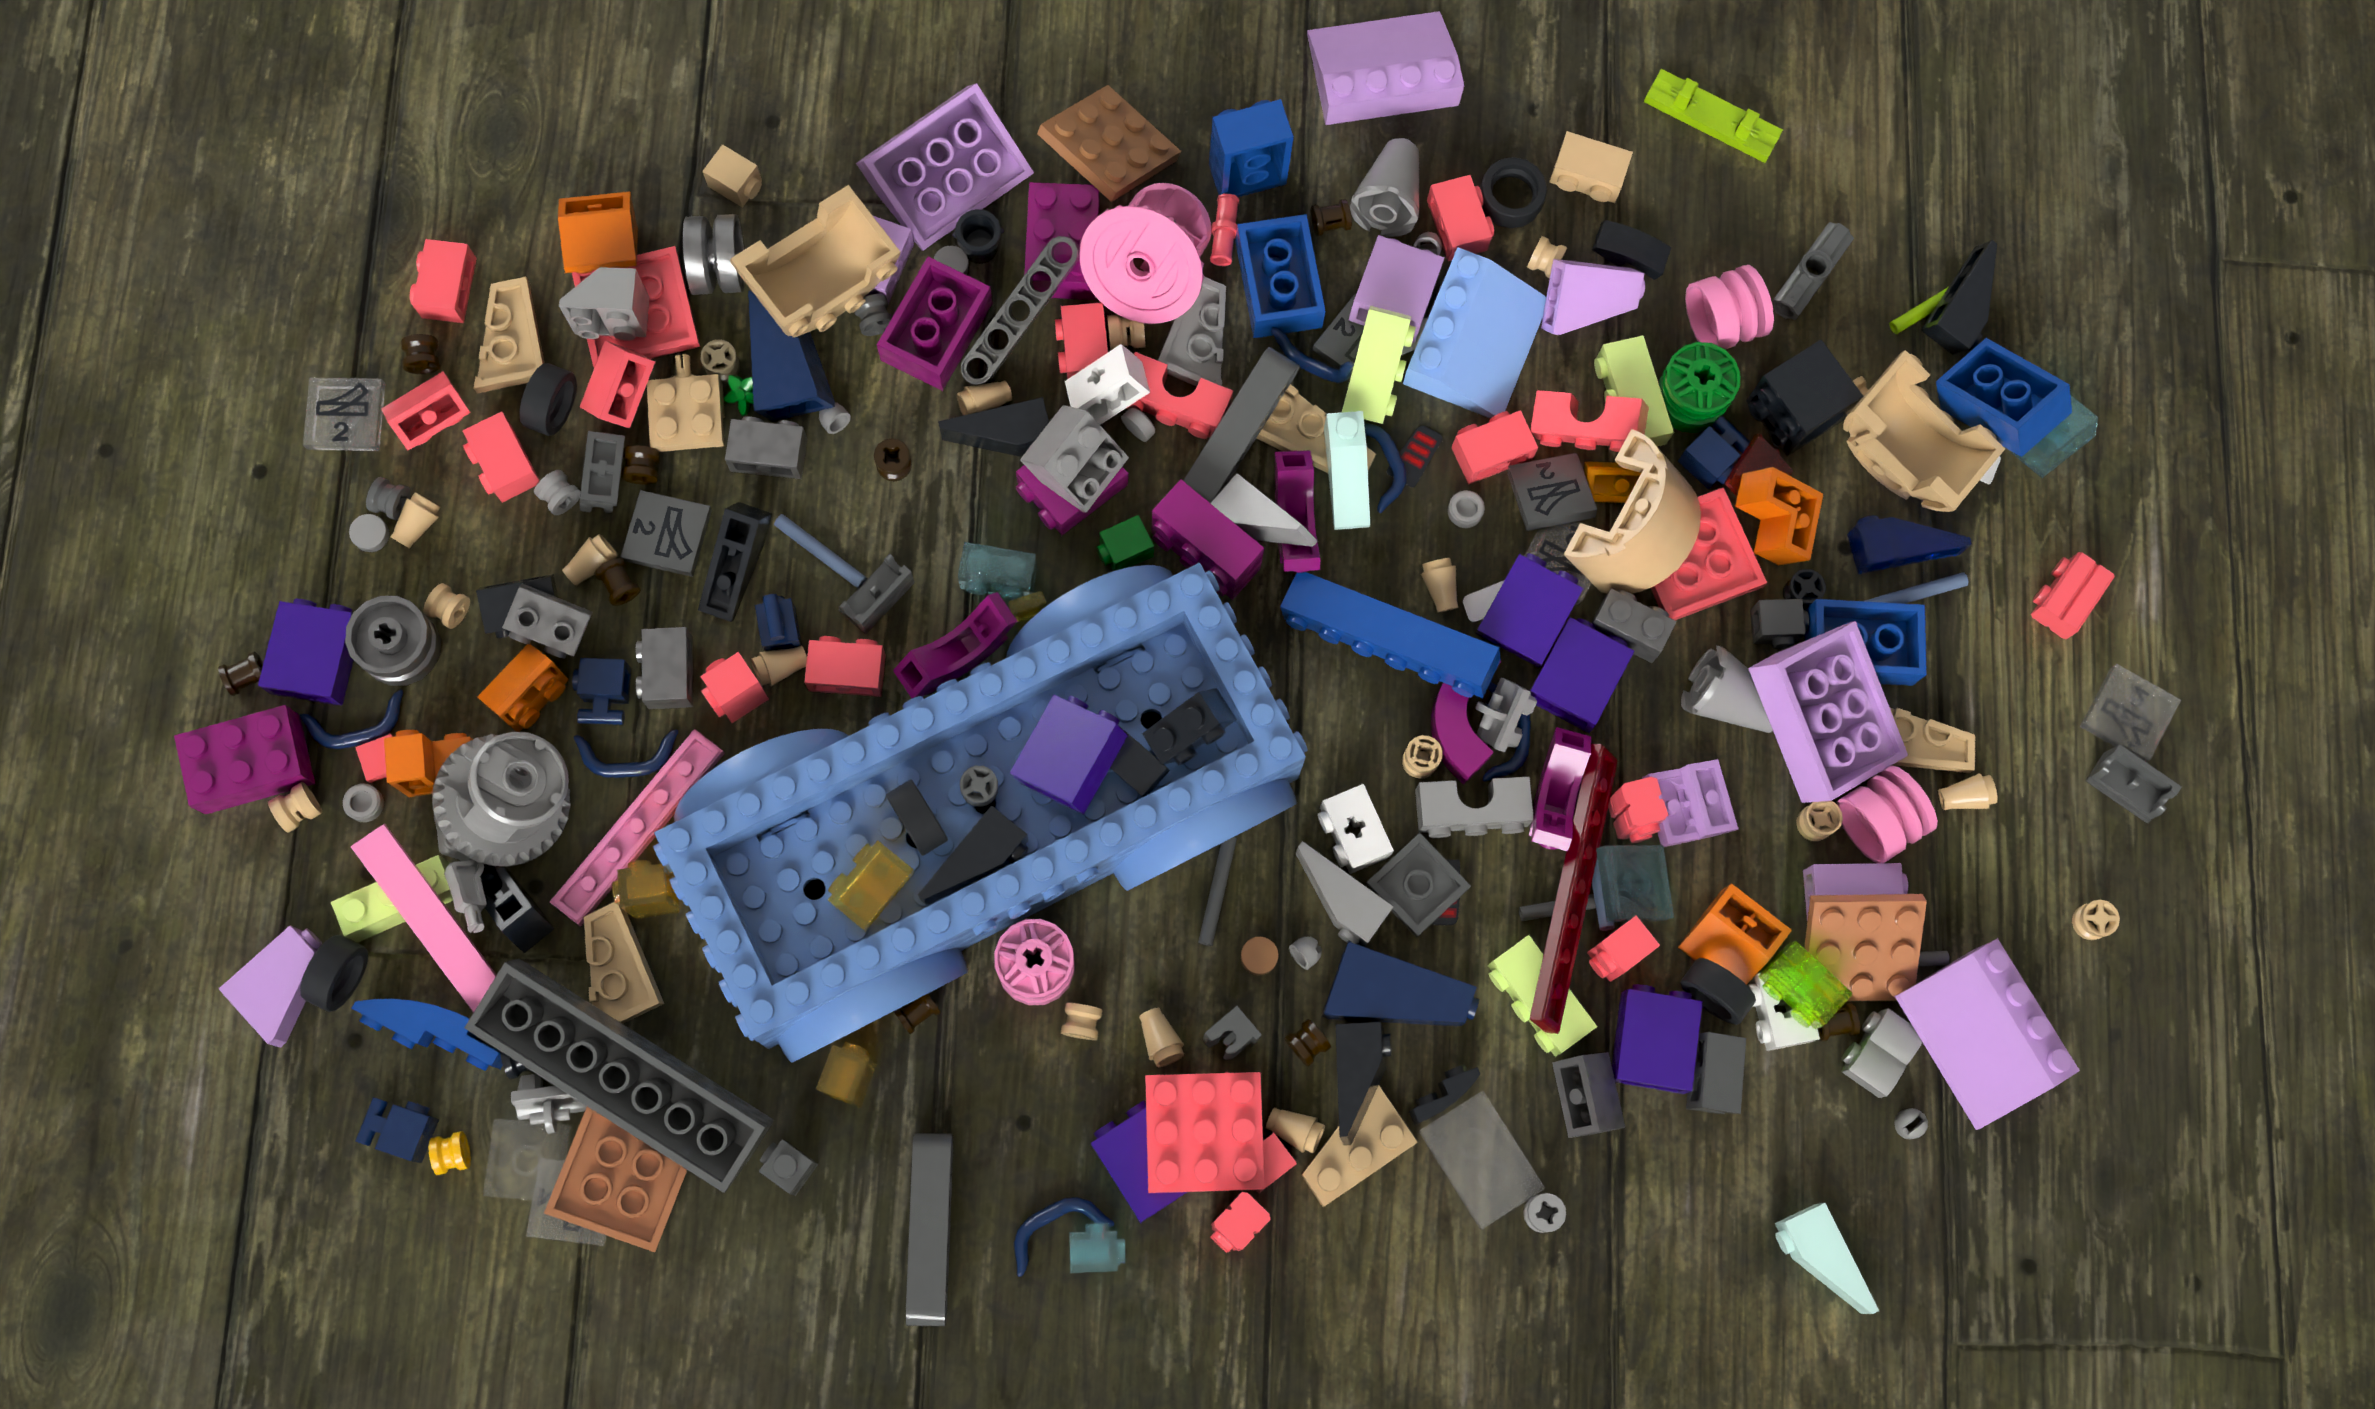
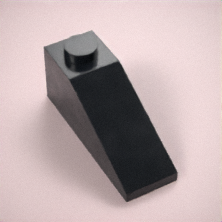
M1993 240L1974 247L1921 329L1923 333L1952 355L1972 350L1983 337L1981 331L1988 322L1997 243Z
M1042 397L938 421L941 437L944 441L1020 457L1026 453L1048 425L1049 419Z
M741 502L725 508L698 611L730 622L734 621L763 549L772 513Z
M991 806L919 892L920 900L928 905L1007 867L1010 863L1013 864L1021 860L1029 849L1025 845L1028 842L1027 833Z
M484 864V870L480 878L487 903L485 909L501 932L523 953H526L552 932L554 928L506 866Z
M1381 1022L1336 1024L1339 1137L1343 1145H1352L1386 1070V1057L1392 1056L1391 1034H1385Z

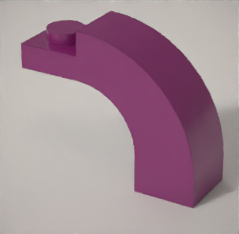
M1311 451L1275 452V504L1301 523L1317 539L1314 518V466ZM1318 542L1313 547L1278 543L1280 563H1283L1284 572L1294 571L1303 573L1309 570H1320Z
M998 592L987 595L958 627L930 644L910 650L894 668L893 672L911 698L932 693L941 684L959 678L994 653L1008 639L1006 634L1018 621Z
M1443 683L1432 708V738H1435L1440 743L1442 748L1441 760L1444 765L1464 785L1490 759L1494 752L1470 727L1467 718V702L1469 697L1456 693L1452 686Z
M1558 727L1555 728L1541 772L1533 805L1534 820L1529 826L1528 835L1532 836V842H1536L1546 849L1569 850L1572 841L1576 799L1591 755V736Z

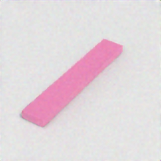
M694 729L551 899L550 903L579 926H582L584 916L592 913L656 837L654 832L662 829L672 818L678 803L686 792L698 780L710 772L725 754L723 750Z
M384 823L350 847L474 1012L497 975Z

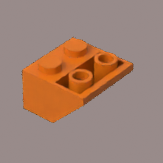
M630 192L559 199L558 223L565 273L577 272L585 274L597 270L599 267L628 268L630 266H637L638 227Z
M527 644L477 698L513 730L520 732L523 728L531 727L540 716L539 711L549 701L553 702L561 696L569 679L552 660L531 644Z
M1731 883L1718 893L1678 948L1693 960L1704 958L1719 964L1747 985L1772 958L1792 930Z

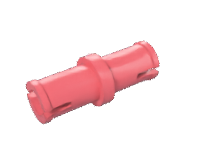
M1221 194L1217 199L1216 221L1211 226V234L1214 238L1212 254L1210 256V262L1217 266H1228L1232 262L1233 243L1237 232V210L1240 201L1233 194Z

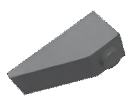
M1236 474L1210 503L1254 540L1312 547L1318 542L1301 523L1239 474Z
M1302 841L1295 854L1333 925L1340 930L1338 936L1346 943L1351 942L1365 947L1393 906Z

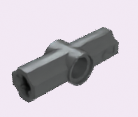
M1829 222L1772 300V305L1777 314L1785 319L1796 320L1854 240L1848 228L1840 223ZM1806 267L1815 269L1818 275L1810 273Z

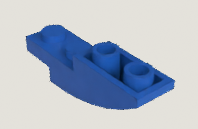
M402 999L356 1001L352 1006L353 1010L363 1014L359 1020L360 1022L379 1032L383 1026L395 1032L392 1037L393 1040L410 1049H413L415 1044L428 1048L434 1036H436L432 1043L451 1053H454L455 1049L459 1048L469 1054L465 1061L484 1071L487 1070L489 1065L500 1070L503 1067L500 1051L476 1039V1035L466 1030L464 1027L470 1018L432 1004Z

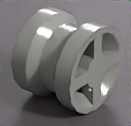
M555 470L547 474L538 482L534 489V494L540 500H545L548 503V509L553 515H560L571 509L578 502L581 491L575 485H569L567 482L568 477L562 470Z
M1550 1193L1535 1195L1525 1204L1523 1211L1524 1220L1536 1232H1553L1559 1229L1565 1222L1566 1207L1556 1195Z

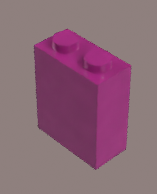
M1025 465L1016 471L1018 485L1015 487L1027 503L1033 501L1039 508L1038 516L1045 526L1050 530L1055 527L1062 536L1128 486V472L1122 466L1087 513L1082 512L1042 484Z

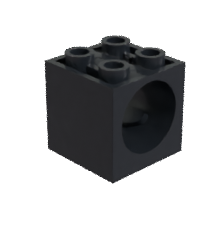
M1819 340L1765 374L1746 402L1748 403L1751 415L1757 421H1761L1768 430L1773 445L1778 449H1782L1785 455L1789 456L1843 422L1863 398V394L1824 342Z

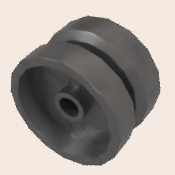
M717 215L713 224V233L711 225L705 216L685 217L683 223V254L687 281L692 295L712 294L716 286V276L718 284L724 293L744 292L745 282L730 262L732 257L744 250L738 215Z
M379 596L364 602L352 614L346 626L345 643L350 657L373 678L390 686H407L422 680L434 669L440 656L441 638L436 626L411 601L399 596Z

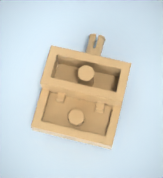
M682 354V360L681 355H676V376L667 379L648 380L650 447L659 452L725 446L723 384L719 375H692L690 356Z

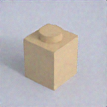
M723 144L702 171L709 188L742 208L748 199L756 197L762 185L758 166Z

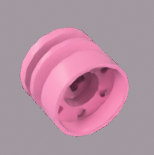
M1751 265L1738 267L1735 271L1723 272L1720 279L1714 276L1691 283L1686 289L1687 315L1698 342L1713 343L1726 350L1736 346L1739 339L1742 342H1749L1756 337L1769 335L1773 329L1774 314L1769 291L1763 278Z
M1891 765L1879 773V776L1876 775L1868 780L1867 787L1859 786L1837 801V805L1842 812V826L1855 846L1875 863L1887 862L1906 849V842L1913 844L1922 839V836L1937 829L1938 820L1928 796L1907 772L1896 766Z
M1025 919L1010 926L1000 937L994 951L995 969L1004 990L1016 1001L1027 1005H1045L1059 999L1070 987L1075 974L1074 952L1067 935L1056 924L1042 919ZM1037 952H1040L1043 965L1035 964L1032 968H1028L1027 954L1034 956Z

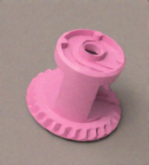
M1169 183L1149 185L1140 190L1128 206L1118 205L1114 209H1107L1088 226L1080 244V266L1090 290L1108 309L1132 321L1156 324L1168 322L1183 315L1194 304L1202 289L1204 263L1201 261L1200 256L1206 249L1211 237L1209 215L1204 205L1195 195L1180 186ZM1139 257L1144 259L1140 267L1144 271L1138 270L1135 267L1133 258Z

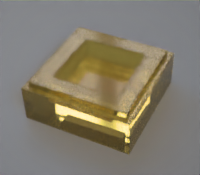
M1041 591L1011 600L1008 603L1010 611L1018 622L1033 618L1047 606L1044 594Z

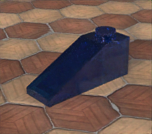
M1877 515L1859 519L1857 524L1847 534L1858 574L1957 556L1972 545L1970 537L1894 517L1879 519Z

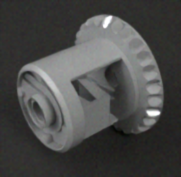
M510 732L502 735L490 734L484 737H476L462 744L445 760L433 786V811L442 834L460 853L483 864L513 866L537 858L556 842L568 821L571 803L570 789L568 788L569 778L565 761L558 750L548 741L526 732Z

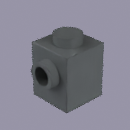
M1802 599L1759 600L1750 609L1753 644H1772V647L1775 649L1790 648L1808 631L1809 615L1806 610H1803Z
M782 1139L778 1145L773 1142L766 1149L760 1159V1162L764 1165L759 1172L787 1193L796 1196L816 1169L818 1163Z

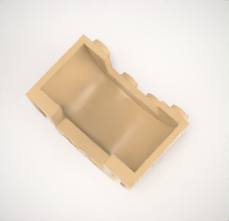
M847 185L819 203L817 218L768 249L759 240L732 257L730 262L786 335L795 338L815 329L823 332L829 329L837 321L836 317L845 311L850 314L862 307L866 301L863 297L881 281L888 279L897 271L898 268L895 263L901 252L851 187Z
M1904 350L1895 358L1845 418L1843 430L1850 433L1847 444L1861 465L1876 480L1898 496L1907 500L1911 495L1923 500L1921 503L1922 507L1942 512L1955 511L2005 448L1997 441L1996 435L1981 424L1961 431L1954 424L1951 415L1940 410L1929 399L1928 393L1923 388L1915 385L1927 380L1930 374L1922 367L1921 361L1916 356Z
M1631 429L1615 461L1620 467L1639 472L1641 475L1612 529L1608 532L1580 523L1563 554L1600 592L1608 594L1611 588L1615 591L1624 590L1631 594L1641 592L1668 578L1680 568L1696 542L1701 522L1700 504L1692 486L1651 439Z

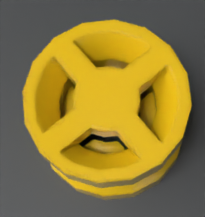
M463 1131L455 1132L450 1138L446 1139L440 1136L430 1138L428 1145L432 1169L436 1175L446 1174L451 1168H457L458 1170L470 1168V1148Z

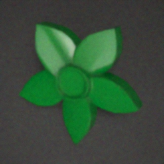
M729 375L728 384L732 391L723 400L728 403L738 402L740 414L742 417L746 416L750 404H754L752 377L743 380L739 376Z

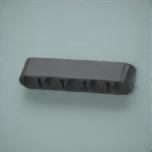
M1058 236L1046 245L963 359L961 373L966 381L972 384H982L994 377L1077 264L1080 248L1075 240L1065 236ZM1061 242L1068 243L1072 248V257L1066 263L1058 262L1054 256V249ZM1040 271L1046 272L1051 278V285L1045 292L1036 290L1033 285V277ZM1018 300L1025 301L1030 308V314L1024 321L1017 320L1012 314V306ZM996 329H1002L1008 335L1009 342L1004 349L995 348L991 342V335ZM974 358H981L987 364L988 370L983 378H978L971 373L970 364Z
M1268 347L1259 359L1183 480L1209 503L1229 483L1300 368V365L1271 347Z
M914 1133L906 1294L907 1326H946L953 1173V1134Z

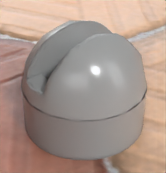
M1428 231L1417 237L1413 247L1429 250L1439 256L1442 250V242L1436 233ZM1420 242H1433L1434 244L1429 243L1420 245Z
M835 403L833 408L819 411L821 425L829 434H835L843 430L851 419L846 409L838 403Z
M1311 936L1302 937L1289 946L1294 960L1306 970L1317 963L1322 953V948L1317 946L1318 941Z
M1909 1108L1900 1111L1896 1115L1894 1125L1901 1137L1916 1139L1923 1136L1927 1131L1928 1120L1920 1110ZM1918 1117L1920 1123L1911 1131H1908L1905 1126Z

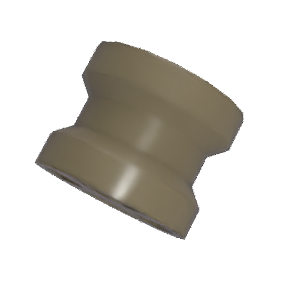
M713 340L703 347L700 359L707 375L718 374L722 383L728 382L729 375H738L740 362L734 347L729 342ZM717 364H724V365H725V366H718V367L716 368V365H717Z

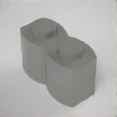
M1889 1008L1881 1010L1879 1013L1873 1011L1867 1017L1861 1028L1865 1033L1860 1043L1853 1042L1842 1057L1845 1065L1841 1072L1878 1098L1889 1095L1902 1076L1907 1064L1922 1044L1912 1024Z

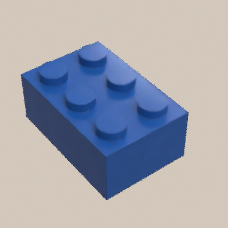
M1281 99L1272 102L1262 100L1249 108L1241 110L1228 109L1213 117L1209 167L1218 195L1227 193L1241 197L1287 184L1294 136Z
M1307 214L1237 224L1235 243L1253 338L1272 336V328H1277L1284 334L1322 328L1326 311Z
M1987 338L1936 381L1941 410L1970 427L1981 424L1996 435L1997 441L2003 447L2020 457L2024 456L2072 413L2070 385Z
M1816 599L1806 609L1809 615V628L1805 632V641L1849 622L1856 621L1880 684L1913 686L1927 675L1925 605Z

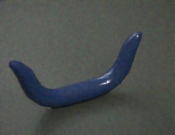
M1277 328L1271 329L1282 352L1287 358L1300 365V368L1331 382L1342 383L1350 378L1354 367L1353 362L1343 363L1340 370L1332 368L1300 352L1281 330Z
M1364 423L1365 436L1378 441L1394 474L1391 487L1381 496L1377 506L1378 513H1382L1403 492L1407 482V470L1391 436L1380 426Z
M1490 682L1488 690L1493 694L1497 685ZM1521 714L1517 723V727L1522 729V738L1518 747L1515 748L1513 757L1509 761L1489 769L1483 776L1484 782L1513 774L1524 765L1529 755L1530 714L1528 716Z
M401 689L393 694L388 701L385 717L376 726L343 735L327 733L318 720L309 714H300L299 716L314 740L319 744L333 749L350 748L384 737L392 731L398 722L404 692Z
M678 730L670 731L662 739L657 753L651 759L644 762L606 764L596 758L590 743L583 737L575 735L574 741L577 744L584 765L594 774L608 778L639 777L659 770L668 761L678 735Z
M1079 1197L1064 1198L1034 1213L1019 1227L1014 1240L1018 1277L1023 1276L1026 1272L1029 1262L1028 1241L1037 1229L1069 1212L1083 1213L1095 1224L1104 1227H1112L1114 1222L1104 1215L1091 1201Z

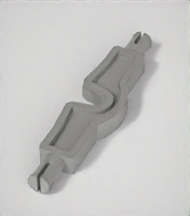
M434 816L439 852L442 855L460 860L449 863L444 873L452 894L455 910L465 913L468 931L470 933L472 931L473 933H478L484 929L481 911L487 904L480 878L484 870V864L474 861L456 850L442 834Z

